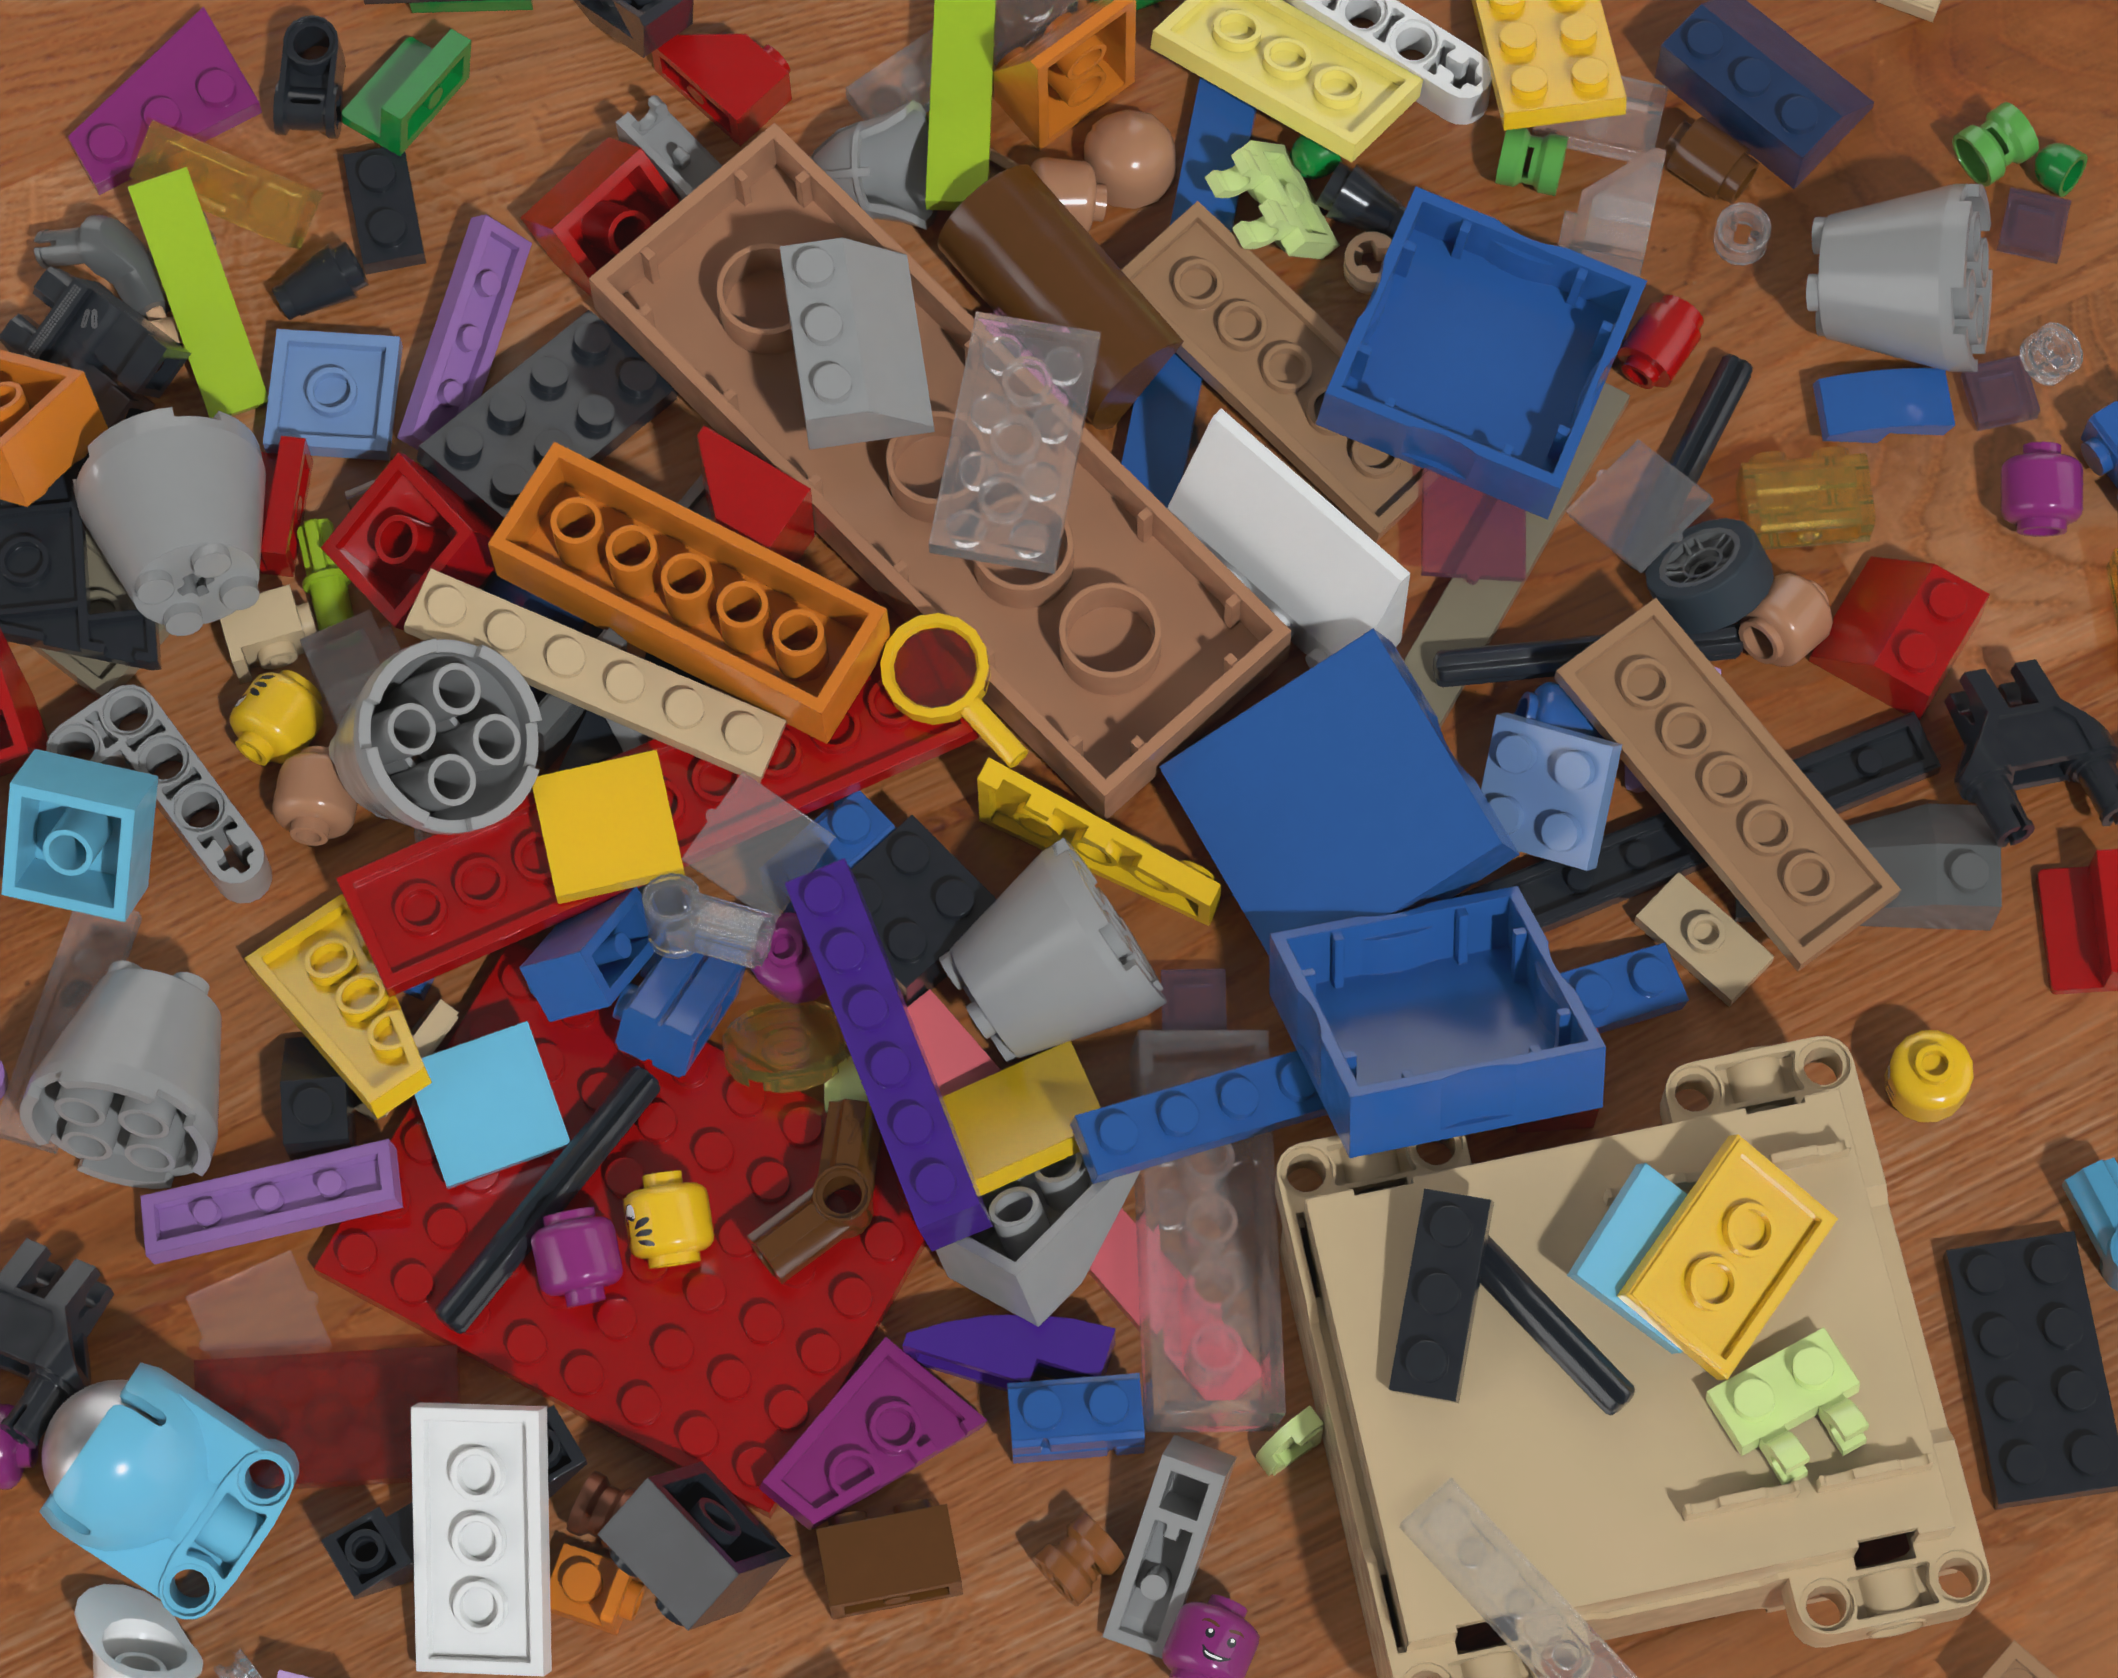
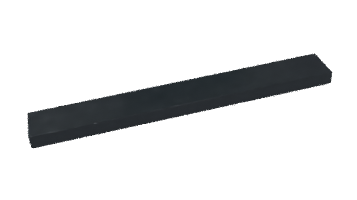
M1914 711L1793 760L1837 814L1939 773L1941 764ZM1662 812L1603 836L1597 868L1586 871L1545 859L1463 892L1453 898L1518 886L1543 933L1664 885L1678 872L1686 876L1709 865L1669 816Z

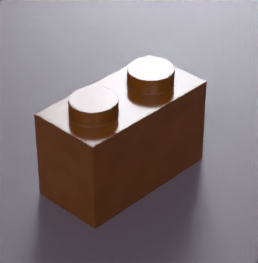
M915 1499L895 1505L893 1507L894 1514L868 1519L867 1512H847L829 1518L828 1527L816 1529L833 1620L963 1595L962 1580L947 1504L933 1506L931 1499Z

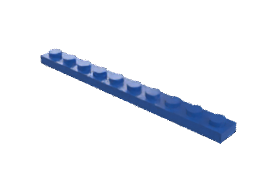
M1665 943L1560 973L1575 989L1593 1024L1598 1028L1599 1034L1681 1010L1689 1001ZM1293 1051L1075 1115L1070 1126L1092 1184H1096L1325 1116L1328 1113L1298 1052Z

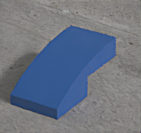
M1937 368L1875 370L1821 378L1813 383L1823 441L1878 443L1889 433L1945 435L1956 426L1945 370Z

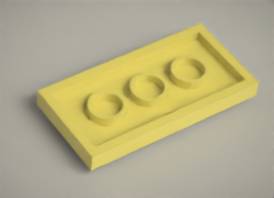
M1186 0L1160 23L1152 33L1150 48L1351 163L1420 97L1422 78L1283 0Z

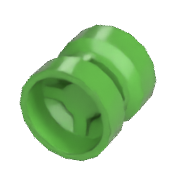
M2008 102L2001 103L1988 112L1985 122L1980 126H1967L1955 134L1952 139L1953 150L1962 168L1971 179L1978 184H1982L1984 187L2003 177L2009 164L2012 162L2016 164L2023 163L2037 154L2039 150L2038 138L2032 125L2017 107Z
M1527 128L1506 130L1495 183L1509 187H1515L1519 183L1533 185L1537 193L1556 196L1569 137L1553 133L1545 137L1531 135ZM1529 147H1533L1529 172H1525L1524 168Z

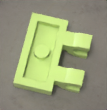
M1250 140L1231 155L1235 166L1224 171L1213 170L1205 176L1215 198H1231L1248 191L1261 204L1258 207L1263 214L1262 217L1251 222L1240 221L1232 228L1243 249H1258L1275 241L1288 256L1324 259L1340 246L1319 206L1316 205V201L1302 175L1290 158V153L1285 145Z
M1824 1327L1709 1389L1706 1393V1402L1740 1455L1743 1456L1759 1447L1781 1485L1792 1483L1808 1475V1470L1804 1464L1809 1462L1810 1456L1797 1437L1789 1430L1818 1415L1842 1456L1866 1444L1867 1441L1863 1432L1868 1430L1869 1424L1858 1407L1848 1399L1859 1392L1860 1382Z

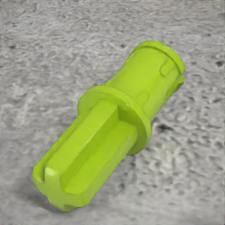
M314 518L305 521L297 530L307 575L302 581L304 592L311 594L319 629V640L324 644H338L349 641L359 634L347 587L352 581L321 549V546L335 530L333 523L329 519Z

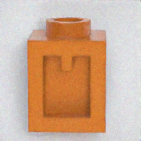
M564 1543L550 1578L551 1613L617 1636L623 1619L634 1621L641 1606L646 1585L638 1581L639 1578L632 1577L623 1572L612 1559Z

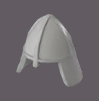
M912 100L891 112L838 129L814 150L811 159L873 220L901 222L926 230L934 224L938 210H926L925 203L929 116L921 103Z

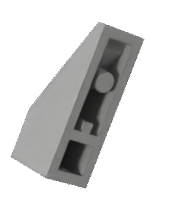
M1177 1435L1173 1436L1162 1454L1102 1637L1162 1658L1164 1645L1179 1610L1186 1604L1215 1524L1237 1458L1236 1456Z

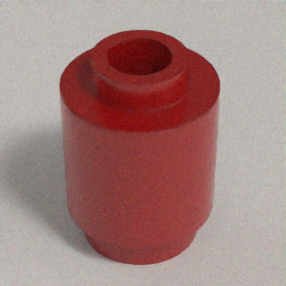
M1664 295L1659 302L1651 303L1617 352L1618 358L1623 365L1621 370L1625 377L1644 389H1652L1653 386L1660 388L1668 387L1701 340L1700 329L1704 324L1701 313L1689 302L1674 295Z

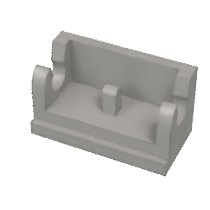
M653 95L648 100L650 109L640 121H637L629 112L616 121L619 141L641 147L679 201H682L720 169L722 165L668 111L667 105L658 96Z

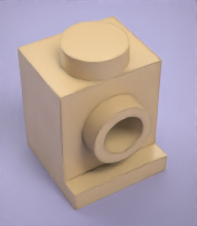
M290 585L261 592L257 602L250 608L236 610L232 614L220 619L230 657L240 684L253 681L250 669L259 666L264 669H277L287 666L297 659V655L310 652L309 641L319 639L309 602L297 605Z

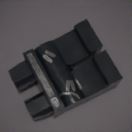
M52 267L45 270L35 284L33 291L36 297L51 308V311L41 325L28 315L18 313L8 322L0 334V341L9 352L84 371L108 429L121 422L126 413L125 419H128L132 416L151 411L155 404L145 396L160 398L192 354L126 303L115 297L101 283L77 278L61 269Z

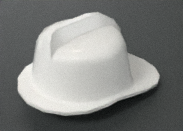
M102 1584L87 1589L77 1599L74 1615L81 1633L93 1651V1678H197L201 1674L203 1667L201 1655L191 1644L176 1618L155 1597L143 1590L127 1585Z

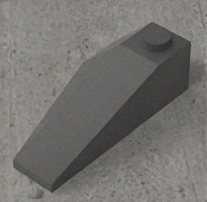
M1924 804L1848 826L1901 889L1896 899L1860 926L1991 931L2002 907L2001 847L1997 846L1994 835L1977 805ZM1735 897V922H1756Z

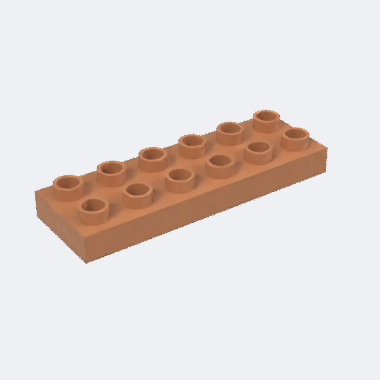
M775 122L589 278L595 310L718 434L811 488L814 530L905 622L916 616L941 613L958 617L977 631L987 648L991 670L990 681L983 700L1101 819L1106 821L1161 772L1159 768L1161 765L1186 750L1289 658L1291 630ZM843 237L907 255L935 432L809 450L783 279L780 246ZM940 630L931 631L945 662L971 687L977 667L975 655L968 643L953 633Z

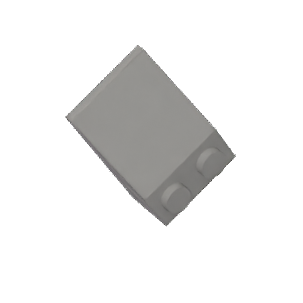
M1078 1152L982 1195L981 1197L993 1227L936 1250L947 1276L1039 1327L1083 1282L1140 1171L1092 1184L1081 1152Z

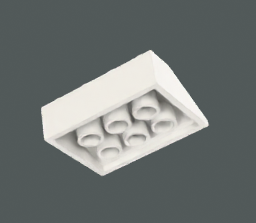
M1221 408L1212 417L1167 509L1291 630L1290 641L1307 655L1305 660L1310 669L1373 628L1392 641L1396 647L1402 638L1410 572Z

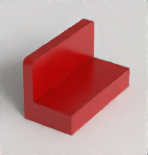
M281 436L278 454L261 452L266 471L260 574L294 577L299 548L297 530L298 527L303 525L313 459L306 438Z
M2118 849L2096 850L2089 866L2040 870L2036 877L2051 993L2059 995L2118 991Z

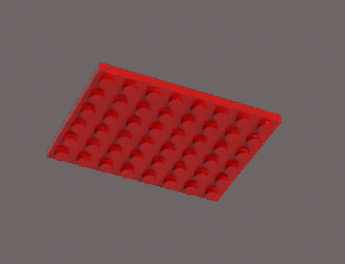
M516 942L512 943L504 950L446 1049L528 1021L570 1142L631 1067L637 1065L647 1070L658 1080L660 1085V1092L563 1210L564 1212L594 1207L596 1217L602 1216L612 1221L616 1231L623 1267L622 1277L616 1283L604 1287L605 1300L567 1307L565 1295L551 1296L541 1290L533 1250H531L465 1332L459 1334L445 1326L436 1316V1306L565 1148L448 1189L416 1099L390 1140L397 1148L403 1208L341 1222L315 1265L314 1270L323 1279L677 1469L702 1461L742 1504L771 1519L778 1504L759 1489L762 1481L851 1378L927 1244L917 1228L883 1137L873 1195L874 1215L870 1225L863 1233L853 1238L842 1239L781 1284L771 1275L748 1242L747 1235L814 1187L815 1181L818 1178L827 1118L825 1104L709 1043L705 1044L686 1075H682L680 1078L653 1066L650 1059L642 1061L619 1050L615 1041L621 1021L613 1018L614 1008L619 996L611 1006L549 1022L537 999L530 992L527 981L519 969L533 951ZM681 1170L683 1182L701 1184L708 1192L714 1241L708 1248L700 1251L701 1261L649 1269L648 1259L635 1257L629 1249L623 1202L628 1194L644 1188L642 1176ZM839 1190L827 1199L826 1207L838 1214L849 1213L856 1209L860 1204L861 1198L855 1192Z

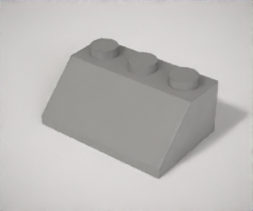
M843 237L780 246L783 279L809 450L935 432L907 255Z

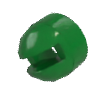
M1302 134L1296 138L1290 152V158L1303 177L1309 179L1328 176L1335 171L1341 161L1339 155Z
M2061 142L2048 144L2039 151L2035 159L2036 178L2044 188L2059 197H2064L2075 187L2087 165L2088 156L2071 145Z

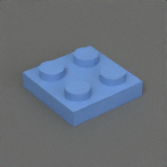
M277 329L263 436L265 452L278 454L280 437L289 436L306 438L311 456L390 461L403 349L400 336Z
M1507 712L1496 715L1481 791L1517 851L1586 871L1597 868L1623 744Z

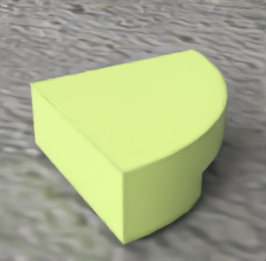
M1309 1405L1280 1428L1261 1447L1255 1459L1268 1476L1271 1474L1275 1476L1321 1443L1324 1423Z

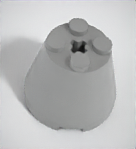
M1952 184L1830 214L1828 217H1815L1812 226V249L1814 254H1820L1819 273L1808 275L1806 302L1808 311H1816L1817 335L1825 336L1826 339L1949 372H1978V359H1974L1972 354H1985L1991 315L1993 269H1989L1987 238H1981V231H1990L1991 227L1989 202L1984 186L1982 184Z
M172 407L147 411L125 419L110 427L92 441L88 446L90 457L82 466L77 479H73V489L79 514L139 612L154 622L164 624L166 631L171 635L187 636L197 632L203 624L222 619L236 610H244L253 606L259 599L260 594L258 582L266 471L260 446L252 431L238 419L220 411L213 418L174 416Z
M435 638L398 651L374 671L343 716L336 735L330 742L329 755L336 767L339 779L348 794L360 806L374 813L377 817L391 819L430 833L462 834L497 823L513 812L526 798L539 773V769L535 768L539 748L537 722L542 721L537 701L528 683L520 672L502 655L483 644L475 646L462 641L436 640Z
M1065 838L1043 850L950 948V951L939 957L951 981L959 990L963 988L971 1000L966 1009L972 1020L986 1039L991 1037L995 1046L1008 1063L1016 1058H1022L1145 1017L1168 1002L1161 992L1164 988L1122 917L1118 916L1103 891L1099 887H1095V884L1098 883L1095 876Z
M120 960L111 963L107 974L95 985L27 1084L19 1113L23 1127L37 1145L49 1144V1141H51L62 1150L80 1159L78 1171L124 1186L149 1189L171 1188L174 1177L193 1172L203 1176L210 1166L218 1140L222 1028L221 1013L212 999L207 996L210 989L209 984L203 978L189 972H178L172 976L158 971L143 969L129 961Z

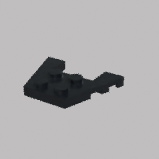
M89 453L83 459L74 463L48 488L41 498L35 500L28 507L0 500V628L7 642L151 671L162 670L159 623L148 619L138 609L91 614L86 526L79 514L73 489V479H77L82 466L90 457Z

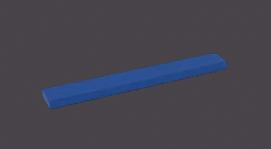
M1202 77L1199 79L1170 225L1193 204L1199 201L1232 233L1240 194L1231 198H1215L1205 176L1213 170L1224 171L1235 166L1231 155L1251 140L1257 109ZM1176 352L1133 404L1121 463L1166 508L1185 473L1203 378Z

